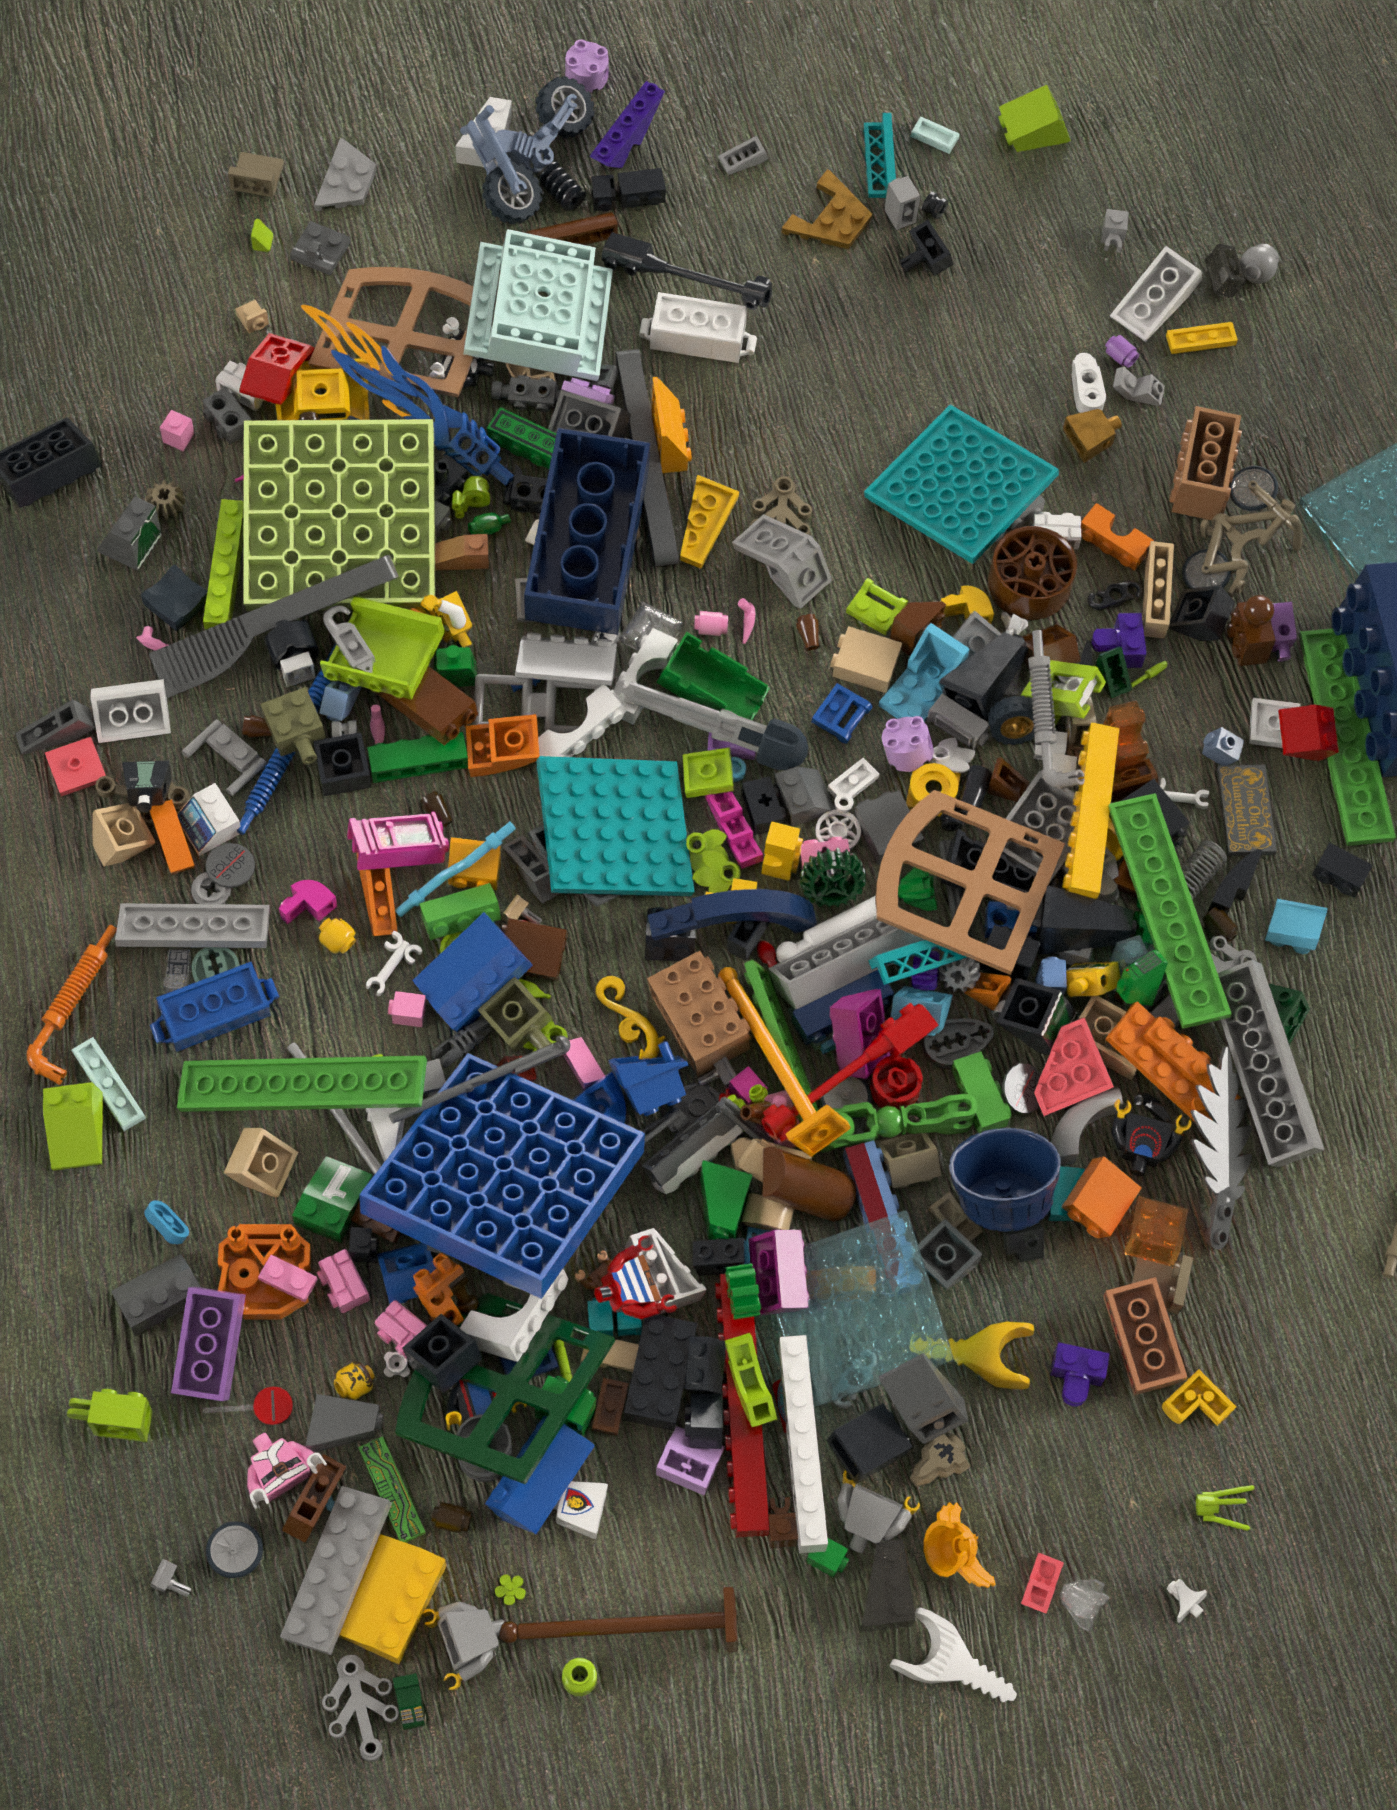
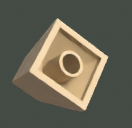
M129 803L97 809L92 813L93 847L103 866L124 862L156 843L137 806H130Z

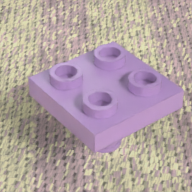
M572 378L571 381L564 380L562 390L606 404L614 403L615 395L610 394L611 389L599 385H593V388L588 387L589 382L578 378Z

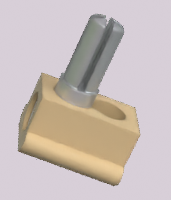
M519 895L515 896L501 916V919L508 922V918L518 920L520 916L536 924H540L542 921L541 918L529 911L527 908L529 903Z

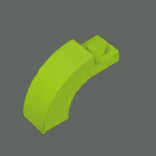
M748 1333L725 1340L730 1371L749 1423L752 1427L777 1420L772 1396L764 1382L751 1334Z

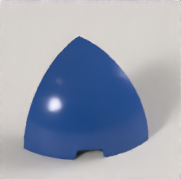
M612 1072L571 1099L625 1124V1100L621 1087Z

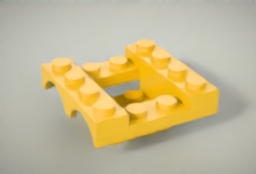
M362 358L354 359L358 363L367 364ZM304 361L291 377V394L282 405L276 404L277 420L300 419V414L304 412L346 414V418H327L321 420H344L349 416L360 420H370L369 394L366 388L357 383L343 368H311L308 364L309 361ZM361 378L364 382L368 384L367 379ZM319 388H324L327 390V392L323 395H318L315 393V391Z

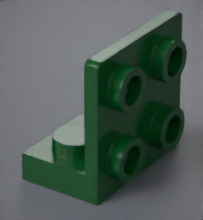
M1268 983L1288 1044L1290 1045L1310 1011V1007L1302 991Z

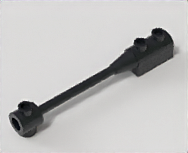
M613 232L603 247L602 260L604 265L613 270L617 266L623 267L624 271L631 276H635L637 272L669 273L742 294V300L750 310H756L758 306L765 308L771 300L772 283L764 276H757L754 281L748 280L745 285L674 266L654 255L652 243Z

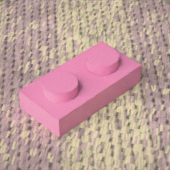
M270 1255L258 1276L260 1281L303 1302H306L318 1280L316 1276L273 1255Z

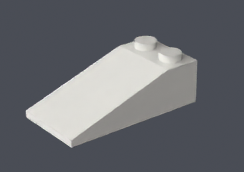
M1165 246L1111 313L1110 317L1146 342L1202 281L1201 270Z

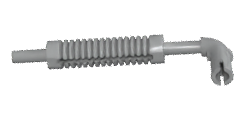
M1035 630L1032 631L1034 657L1028 659L1029 673L1032 674L1030 675V683H1032L1031 692H1033L1031 696H1033L1032 709L1034 710L1033 719H1035L1033 720V723H1035L1034 732H1036L1034 734L1035 744L1041 745L1043 770H1041L1044 781L1053 788L1064 790L1066 787L1083 785L1085 779L1078 780V778L1084 777V773L1080 769L1062 773V771L1056 772L1053 769L1051 744H1055L1057 741L1056 732H1054L1056 730L1054 727L1055 718H1053L1055 717L1053 714L1054 709H1052L1054 708V705H1052L1053 696H1051L1053 692L1051 691L1052 687H1050L1052 686L1050 682L1052 681L1050 678L1051 669H1049L1050 657L1043 654L1042 631Z

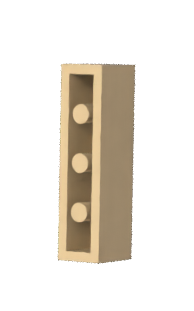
M1151 541L1146 554L1142 621L1144 636L1165 639L1169 627L1174 544Z

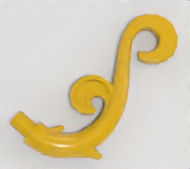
M615 976L602 978L597 983L595 994L603 1005L626 1017L619 1025L621 1039L628 1043L637 1041L640 1036V1030H632V1027H639L643 1030L647 1040L645 1051L640 1049L639 1059L657 1058L660 1050L658 1045L663 1043L665 1036L658 1038L654 1026L640 1013L614 1003L605 997L604 991L611 987L617 991L615 1001H620L623 998L625 984L620 978Z

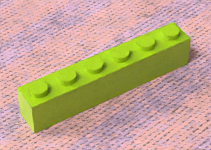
M221 499L203 619L205 630L233 618L244 542V501Z

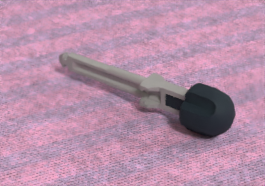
M625 680L616 682L614 692L618 697L623 693L625 695L624 700L712 733L711 737L714 739L730 742L758 752L756 760L759 764L776 770H788L802 764L807 756L808 743L806 737L800 729L787 722L774 718L766 726L740 717L729 710L722 708L720 712L632 681L628 686L624 685Z

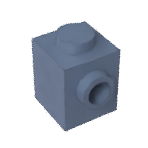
M1221 727L1206 735L1202 754L1221 766H1228L1239 760L1244 740Z

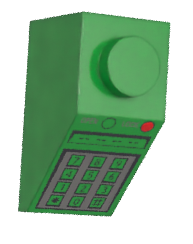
M1152 950L1123 970L1122 976L1117 982L1116 992L1128 1004H1134L1138 1001L1141 1005L1152 1006L1168 965L1167 960L1158 950Z

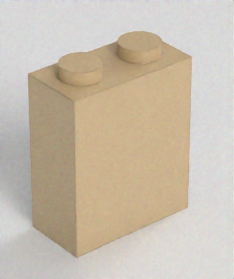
M848 626L846 634H841L838 641L839 654L834 653L830 667L834 668L832 677L887 693L900 656L902 643Z

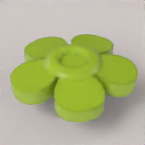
M507 1574L500 1577V1584L502 1586L495 1588L496 1597H504V1604L508 1606L515 1603V1598L518 1600L524 1599L526 1591L520 1588L523 1585V1579L520 1576H515L512 1582Z

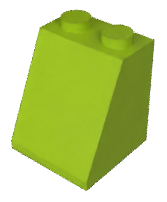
M1047 85L999 106L1001 115L998 116L1002 128H1006L1008 131L1004 134L1008 145H1013L1017 152L1071 141L1060 109Z

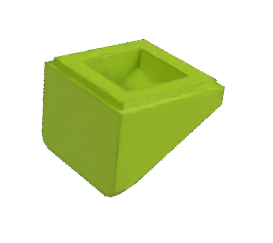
M260 219L254 220L251 233L252 248L256 251L269 252L273 233Z

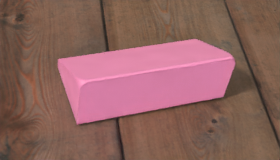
M580 1037L569 1040L571 1044L570 1050L563 1054L585 1090L605 1075L584 1040Z

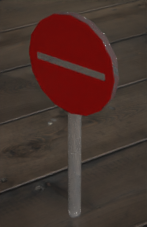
M271 1386L264 1388L257 1394L254 1399V1405L204 1408L203 1412L254 1410L259 1421L266 1425H278L286 1421L291 1415L293 1402L286 1390Z

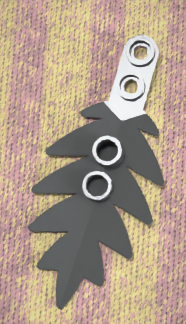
M1225 1046L1221 1052L1219 1067L1217 1068L1212 1064H1207L1206 1066L1216 1094L1201 1085H1196L1198 1095L1212 1120L1196 1110H1191V1115L1197 1127L1211 1146L1210 1148L1196 1139L1191 1140L1202 1164L1212 1176V1178L1204 1176L1203 1180L1215 1194V1200L1210 1206V1226L1205 1232V1241L1213 1249H1222L1228 1241L1235 1200L1245 1190L1244 1186L1238 1184L1244 1177L1252 1160V1154L1238 1156L1251 1134L1252 1126L1237 1127L1244 1116L1248 1102L1246 1098L1235 1100L1240 1078L1238 1072L1233 1073L1229 1047Z

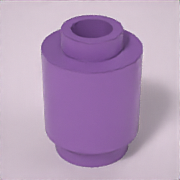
M1121 335L1117 337L1112 336L1105 345L1107 347L1106 353L1121 366L1129 368L1139 357V353L1136 352L1137 349Z

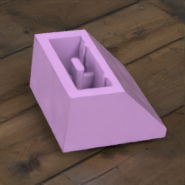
M676 1426L657 1465L656 1475L705 1496L725 1446L722 1445V1449L690 1448V1437H685V1429Z

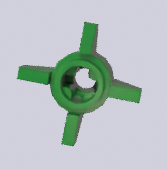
M914 867L901 879L900 885H898L899 899H903L905 904L925 911L937 910L936 899L931 897L934 896V876H929L928 872Z

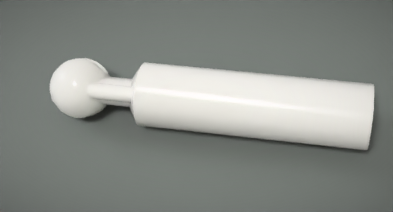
M875 896L804 931L803 940L797 943L788 941L781 943L776 951L778 961L782 962L876 916Z

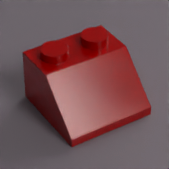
M1315 704L1278 710L1283 755L1322 761L1339 753L1334 709L1332 707Z

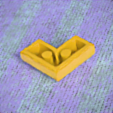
M1198 1369L1162 1404V1409L1173 1422L1181 1424L1199 1407L1218 1426L1235 1410L1236 1406Z

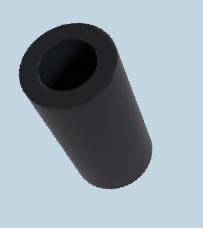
M971 766L958 800L981 808L991 781L992 772L983 766ZM955 806V811L967 816L968 811Z

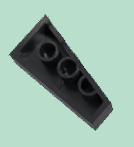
M958 829L950 842L946 861L972 871L978 863L985 844L977 839L974 841L965 836V832ZM1001 854L992 875L993 880L1021 892H1029L1036 873L1019 863L1015 865L1006 859L1007 856ZM943 878L941 879L942 884L965 891L964 887Z

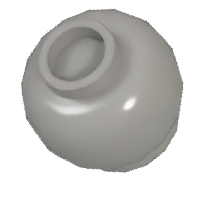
M1263 243L1249 248L1240 260L1242 275L1248 281L1256 284L1265 283L1270 280L1278 268L1279 256L1277 251L1272 246Z

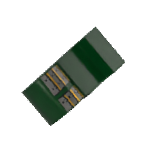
M417 1673L393 1678L403 1730L425 1726Z

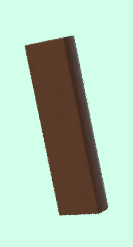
M613 212L529 230L525 233L587 245L608 240L612 232L618 234V223Z

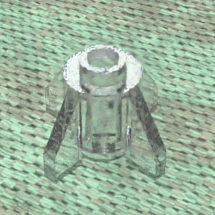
M1097 1579L1076 1580L1070 1584L1067 1583L1060 1594L1062 1605L1066 1607L1078 1626L1088 1632L1092 1628L1093 1617L1096 1616L1101 1605H1104L1109 1600V1596L1102 1593L1105 1584Z

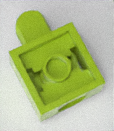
M101 1389V1392L93 1391L92 1400L71 1398L69 1406L72 1408L68 1409L67 1416L72 1419L86 1420L94 1436L147 1442L153 1411L147 1398L143 1397L144 1395L141 1393L128 1392L127 1395L117 1394V1391L112 1389Z

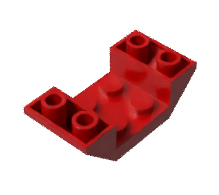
M269 333L249 357L239 392L282 405L291 394V377L304 361H310L315 348L305 343Z

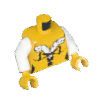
M457 591L439 600L434 595L425 596L420 603L422 607L414 608L421 613L442 619L445 630L442 638L446 643L454 639L458 647H469L472 645L467 632L473 626Z

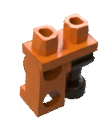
M440 1253L432 1261L436 1267L432 1273L424 1268L413 1275L416 1283L413 1289L428 1311L431 1322L440 1314H443L448 1319L451 1316L454 1317L451 1322L457 1326L464 1320L460 1312L466 1315L471 1310L475 1311L479 1306V1302L473 1294H468L465 1288L468 1279L464 1274L463 1268L445 1254ZM454 1294L459 1299L457 1307L451 1299Z

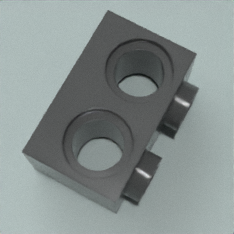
M226 387L202 400L204 407L202 411L203 416L208 423L212 422L215 425V430L221 439L225 438L229 444H232L244 437V421H251V418Z

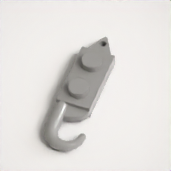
M344 606L331 607L325 612L323 620L338 648L351 668L372 673L373 663L376 662L375 657L354 624L346 622L336 625L332 619L333 615L337 612H344L349 615L350 611Z

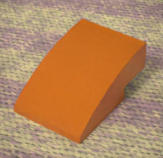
M536 714L488 719L489 724L466 726L470 777L513 770L535 762L540 756Z

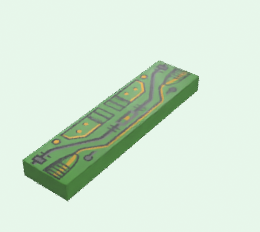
M383 1436L358 1447L379 1496L392 1503L388 1516L399 1541L406 1543L426 1534Z

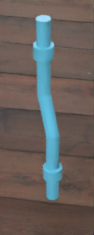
M509 821L496 833L492 832L486 837V841L466 858L437 874L419 890L415 889L408 895L409 898L397 907L395 912L402 917L414 906L418 907L419 903H423L425 901L424 898L444 881L472 866L492 848L496 849L502 844V840L511 834L516 827Z

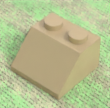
M244 1128L224 1174L245 1187L273 1197H279L298 1152L263 1128Z

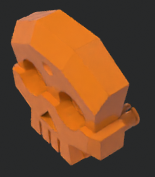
M239 1224L236 1228L232 1226L228 1230V1237L219 1243L218 1266L222 1273L218 1290L246 1295L242 1316L244 1320H281L309 1303L308 1298L306 1302H303L260 1281L258 1278L270 1255L306 1272L311 1271L310 1244L298 1234L292 1224ZM260 1252H268V1253L266 1254L265 1257H263ZM243 1271L249 1272L246 1278L240 1277V1274Z

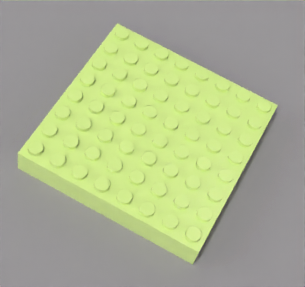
M433 419L244 421V606L246 611H253L387 555L391 556L399 577L354 596L408 610L422 607L420 603L425 596H435ZM354 596L320 610H328L334 606H344L348 610H352L350 603Z

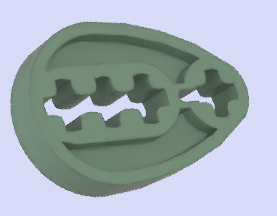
M205 947L200 950L194 957L191 966L195 983L215 975L209 955H215L219 973L239 966L235 953L229 948Z

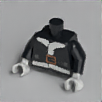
M454 317L448 318L446 320L448 324L443 326L444 333H453V337L450 336L449 339L461 340L465 332L462 329H457L459 327L458 320ZM444 355L441 364L436 362L430 367L433 371L429 374V377L441 380L446 379L454 357ZM474 357L462 389L469 386L475 387L480 375L492 377L495 364L484 362V358Z

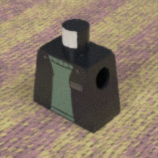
M169 760L122 763L130 806H137L140 812L146 813L151 811L152 806L165 803L172 781Z

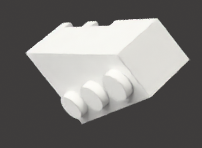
M490 97L478 114L487 105H491L494 108V112L488 120L495 133L502 129L509 130L512 119V100ZM469 134L463 135L455 146L456 163L484 167L472 145L473 142Z
M654 1228L629 1237L625 1248L631 1245H638L639 1238L644 1235H648L649 1238L642 1241L641 1245L643 1248H648L654 1244L650 1252L641 1251L639 1256L644 1254L661 1299L667 1294L674 1296L675 1299L667 1301L665 1306L671 1307L676 1305L677 1308L701 1301L707 1289L702 1283L699 1284L690 1274V1269L678 1260L674 1255L675 1252Z

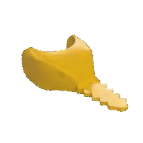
M1021 1322L991 1324L967 1340L959 1339L957 1342L952 1338L947 1342L941 1338L937 1342L933 1341L932 1338H929L926 1342L919 1338L916 1342L910 1344V1351L915 1353L916 1356L924 1353L929 1359L936 1357L937 1361L945 1359L949 1364L955 1360L958 1366L964 1364L995 1387L1027 1389L1030 1385V1379L1007 1369L1001 1362L1000 1354L1005 1344L1014 1338L1032 1336L1034 1334V1326L1030 1323Z

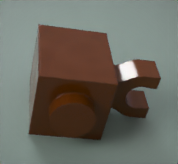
M790 1497L784 1498L785 1506L783 1508L776 1507L775 1498L769 1499L770 1510L773 1512V1514L769 1515V1548L793 1547L797 1544L796 1514L787 1513L790 1508Z

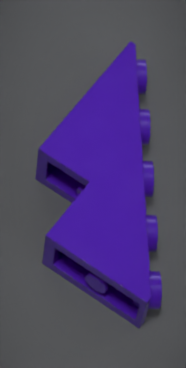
M646 81L591 153L590 157L608 167L623 168L633 144L641 145L665 91L656 84Z

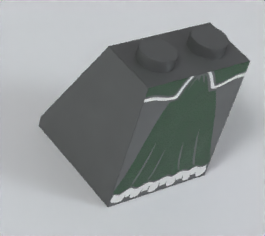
M135 496L99 545L97 552L138 571L162 536L156 506Z

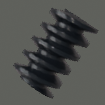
M558 162L550 163L541 173L540 184L545 187L546 191L556 199L557 203L564 210H574L584 201L586 192H581V186L576 185V181L571 179L569 173H565V169L560 167Z

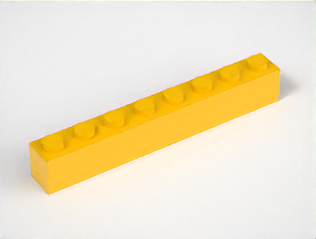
M1091 722L1088 730L1083 731L1080 744L1084 745V750L1080 752L1078 765H1082L1081 770L1084 773V777H1079L1078 780L1085 779L1083 785H1079V790L1075 792L1073 799L1076 812L1072 814L1070 826H1074V830L1070 833L1068 839V847H1071V853H1068L1065 867L1069 868L1068 874H1065L1063 888L1069 892L1097 899L1101 888L1110 812L1108 805L1111 803L1119 728Z

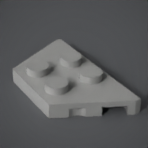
M342 138L338 142L315 201L314 208L316 211H322V207L335 205V208H343L347 205H363L376 173V164Z

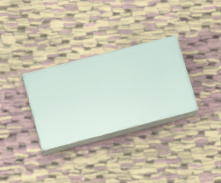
M923 117L919 118L911 131L912 138L948 154L952 151L960 135Z

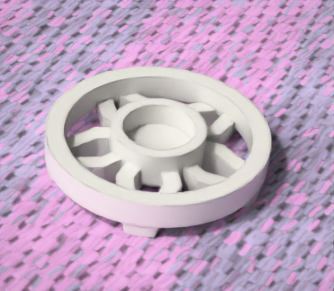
M832 810L824 813L819 818L815 834L818 842H825L824 840L832 837L847 839L846 837L850 836L854 839H848L849 850H851L859 842L861 827L853 814ZM835 815H840L847 818L838 821ZM826 820L827 827L820 830L822 822ZM853 824L856 827L857 835H855L852 831H849L851 830Z

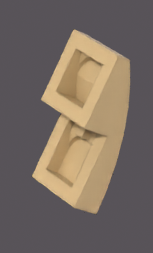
M615 1340L600 1367L606 1368V1366L633 1372L639 1345ZM583 1348L580 1362L584 1360L589 1350Z

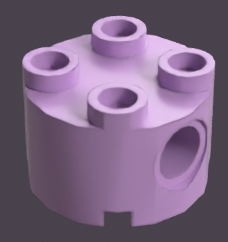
M577 40L575 45L567 51L565 76L568 79H576L579 84L582 83L586 87V92L592 93L594 89H602L607 83L609 74L607 49L593 42Z
M903 717L887 721L881 738L891 766H895L899 771L911 772L923 766V763L927 760L929 762L932 759L934 748L928 727L922 717Z

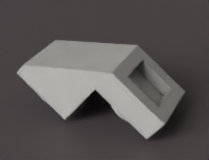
M1125 367L1116 369L1113 388L1125 399L1155 406L1161 405L1165 386L1152 374L1136 378Z

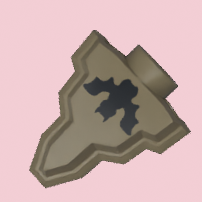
M953 1433L948 1437L943 1434L927 1442L921 1450V1460L914 1466L910 1478L913 1485L918 1487L930 1484L937 1477L948 1478L953 1473L960 1475L971 1466L963 1455V1452L966 1450L963 1442Z

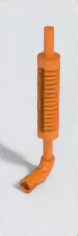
M113 925L108 926L96 946L89 944L84 955L78 961L79 963L76 964L77 967H74V971L71 972L59 994L56 995L57 998H54V1002L51 1003L52 1006H49V1010L42 1017L45 1026L34 1043L29 1044L26 1052L27 1062L35 1071V1074L38 1076L42 1075L58 1085L63 1082L61 1078H65L67 1071L48 1062V1059L42 1056L41 1049L54 1029L61 1031L66 1023L65 1020H68V1016L74 1011L73 1008L79 1003L78 1000H81V996L88 989V985L93 981V977L98 973V969L106 961L108 955L105 949L117 931V928Z

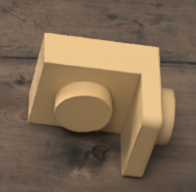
M256 300L235 309L236 315L248 333L261 330L269 324L267 311L261 309Z

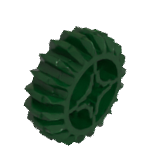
M827 847L825 853L818 851L816 857L810 855L809 862H804L803 869L800 872V885L803 889V894L809 898L811 903L816 902L819 907L825 904L828 909L831 905L839 908L841 903L848 906L850 899L856 901L857 894H862V887H865L866 872L862 861L857 858L855 853L850 854L847 849L841 852L838 847L835 851H831Z

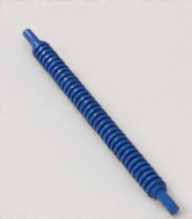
M336 643L334 644V647L331 649V652L329 653L328 657L326 658V660H325L326 662L329 661V659H330V657H331V655H332V653H333V651H334V649H335V647H336V645H337ZM322 668L308 690L317 714L321 708L325 687L332 682L324 677ZM275 749L257 784L251 791L248 800L245 802L246 812L240 821L241 827L237 829V833L244 835L254 816H258L259 813L263 812L267 805L266 803L272 796L275 787H277L295 752L281 757L278 749Z

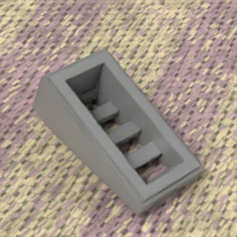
M757 136L718 156L728 175L768 160L767 153ZM744 153H748L749 157L746 158ZM736 156H740V162L737 161ZM730 158L734 163V165L730 166V164L727 161Z

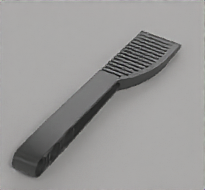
M387 555L149 653V657L159 680L164 679L166 696L169 698L201 685L225 672L244 654L255 636L274 629L277 622L281 620L291 622L396 579L399 575L391 556Z

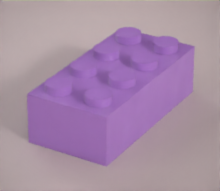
M188 1287L171 1393L219 1401L229 1400L245 1294Z

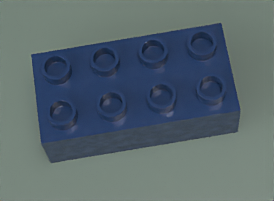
M562 428L557 429L524 593L525 620L618 635L649 472L650 443Z
M1397 562L1366 564L1355 583L1348 585L1346 597L1341 605L1333 609L1331 622L1335 635H1346L1349 648L1345 649L1343 653L1344 672L1348 677L1357 676L1361 690H1357L1354 696V709L1358 718H1368L1371 732L1367 734L1365 741L1367 756L1371 761L1378 760L1381 777L1397 776Z

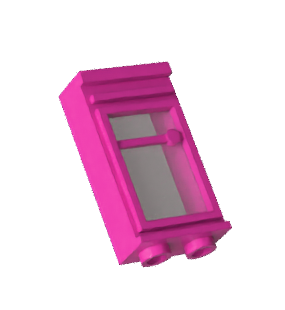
M431 812V815L395 816L357 821L355 818L349 819L347 838L348 840L353 839V853L359 852L358 870L444 863L445 853L449 852L448 839L443 836V825L441 821H438L435 812Z

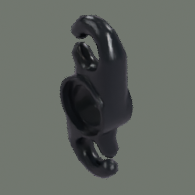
M1133 580L1119 584L1114 583L1109 585L1106 590L1096 593V596L1101 597L1103 600L1101 604H1096L1093 601L1094 593H1090L1088 596V604L1092 609L1098 611L1120 607L1125 601L1135 598L1133 594L1128 592V588L1135 587L1137 589V598L1142 596L1143 588L1140 583ZM1117 591L1121 594L1122 598L1114 600L1109 596V593Z

